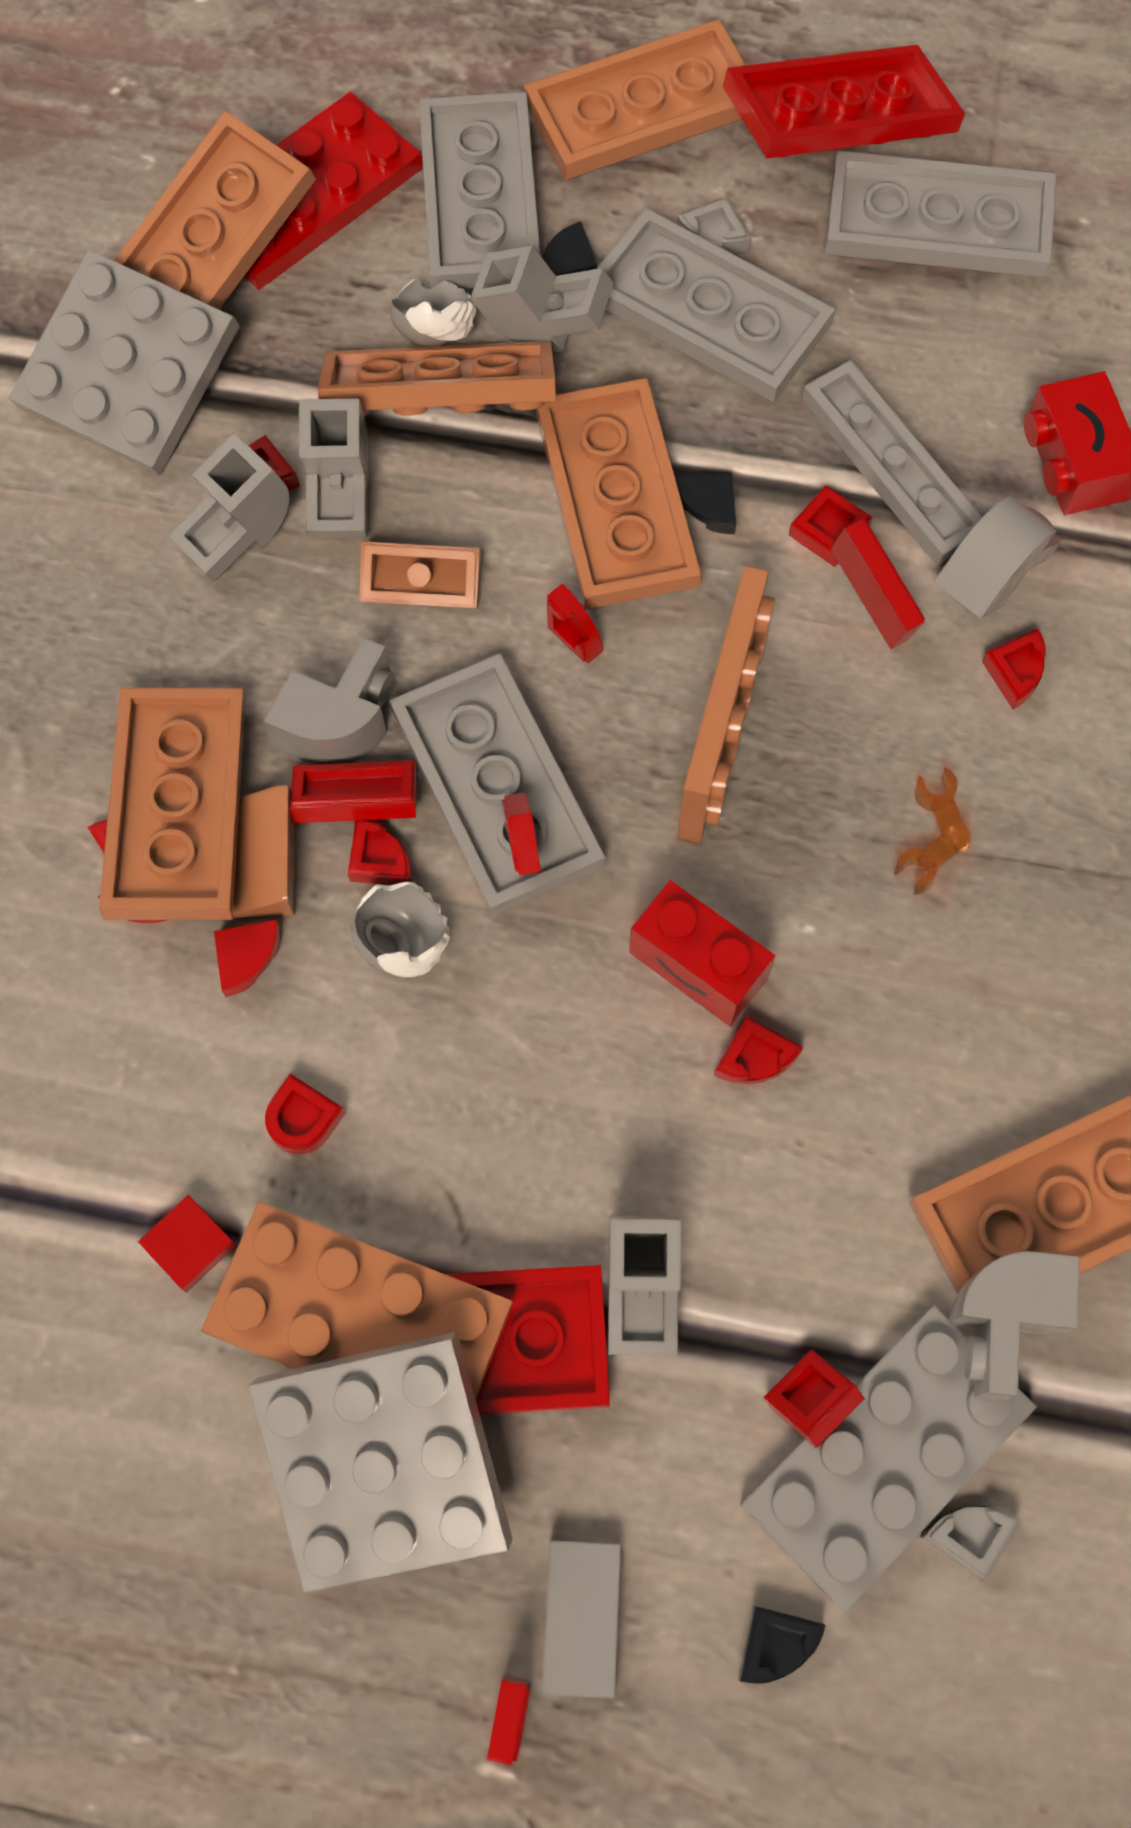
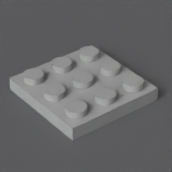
M88 249L8 399L17 407L160 476L240 325L232 315Z
M457 1331L257 1377L248 1385L303 1593L508 1551L513 1538Z

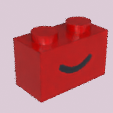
M1106 371L1039 386L1031 408L1025 414L1024 431L1029 445L1036 447L1044 465L1043 478L1046 489L1050 495H1056L1063 515L1129 501L1131 499V431Z
M669 880L634 923L630 931L629 953L729 1027L733 1025L768 980L776 956L672 880Z

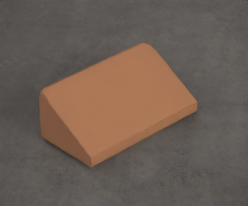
M361 541L359 602L478 608L483 548Z
M289 785L275 786L240 797L233 919L294 916L295 823L291 822L289 811L291 790Z

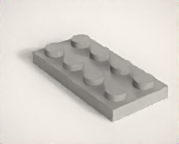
M527 92L419 99L431 288L443 280L458 285V288H474L487 253L533 245L540 254Z
M837 150L825 254L1046 278L1052 256L1056 173Z
M648 208L642 211L597 268H603L614 283L605 309L606 311L772 402H775L833 324L835 308Z
M501 653L389 700L394 718L491 917L605 867L606 857ZM526 792L532 811L541 872L519 876L518 871L515 872L502 800H505L504 796Z
M934 1305L920 1317L856 1384L865 1399L817 1448L812 1446L806 1439H803L740 1504L842 1613H846L1037 1408L1019 1388L1018 1396L1005 1401L974 1398L975 1380L966 1379L964 1372V1354L967 1337L955 1325H950L949 1319Z

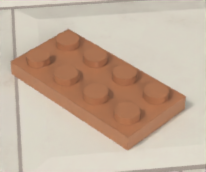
M720 19L525 84L524 92H527L528 109L565 180L741 120L742 118L723 89V83L728 67L744 66L746 64Z
M225 110L113 261L216 309H220L315 182L316 178L307 166Z
M551 341L326 351L318 385V398L359 399L364 416L368 415L370 410L393 409V412L398 415L413 416L426 412L428 407L451 406V409L455 412L473 413L485 409L488 404H509L511 408L517 410L537 409L542 407L544 402L556 401Z
M648 378L556 395V401L544 402L542 407L537 408L536 415L584 609L700 587L702 575Z
M748 566L743 568L683 788L677 839L701 844L706 823L718 826L726 796V786L730 770H733L739 748L744 717H747L758 665L761 664L768 638L769 624L775 603V598L764 596L769 571Z
M120 688L99 911L104 920H233L246 709L243 688Z
M1131 1095L913 1197L909 1203L957 1294L972 1276L991 1262L1008 1254L1028 1251L1079 1256V1274L1131 1249Z
M258 1201L201 1328V1332L290 1369H295L457 1331L474 1396L477 1399L513 1307V1301Z

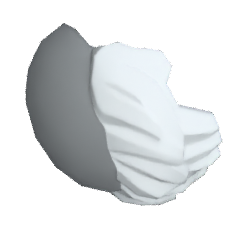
M412 279L402 288L398 298L392 299L390 316L394 327L400 334L416 345L426 347L442 346L452 341L463 339L468 335L474 326L473 319L476 314V306L470 300V294L465 293L464 289L458 288V285L450 281L443 280L432 288H426L421 286L420 280Z
M403 882L391 886L377 884L363 895L357 906V913L351 927L355 949L372 967L403 978L424 975L440 961L441 954L449 943L450 929L447 926L448 918L445 915H441V907L433 902L430 892H423V888L416 885V883Z

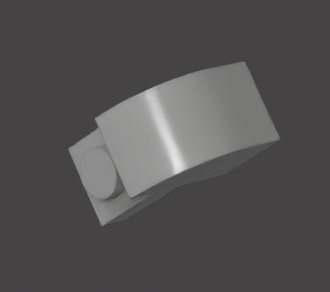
M530 245L487 253L470 300L492 327L511 341H551L552 352H561L564 349L568 334L599 330L614 283L603 268L555 276L534 246Z
M299 399V459L306 473V533L309 538H367V489H370V468L366 422L360 400Z
M234 432L192 474L209 495L168 535L214 582L255 540L264 548L279 530L289 507V491L285 483Z
M1009 494L995 504L973 527L953 553L934 583L981 619L1000 609L1028 570L1050 559L1063 540L1055 534L1057 530L1052 527L1051 522L1044 515L1030 507H1025Z
M363 638L336 688L291 671L264 720L273 748L317 765L351 763L373 751L387 733L381 707L387 701L394 683V674L390 671L386 647Z
M610 1216L608 1355L678 1356V1291H681V1218L674 1216Z
M1028 1251L1008 1254L991 1262L972 1276L960 1289L951 1308L949 1324L977 1327L976 1336H968L964 1354L966 1379L975 1380L974 1398L1005 1401L1018 1396L1020 1332L1061 1337L1078 1329L1079 1256Z

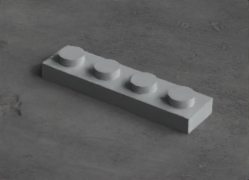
M851 360L805 385L801 399L934 563L939 567L948 562L964 538L982 518L978 511Z

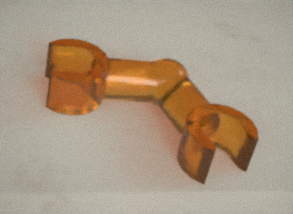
M946 767L941 778L942 785L946 790L945 793L940 795L930 793L921 776H918L915 786V800L925 810L932 811L941 834L924 849H909L903 852L897 860L894 875L899 874L909 865L920 866L926 872V876L921 878L916 884L913 895L928 891L933 885L937 869L957 852L967 848L971 842V832L964 824L954 801L958 786L957 779L953 772Z

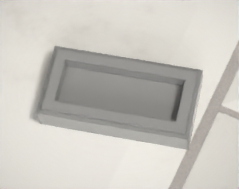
M550 1540L542 1695L615 1699L621 1544Z

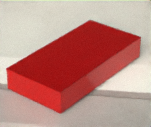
M862 518L845 527L830 549L891 650L909 640L925 623V617L869 524Z
M416 761L295 765L292 771L289 800L291 822L313 823L416 818L418 778Z

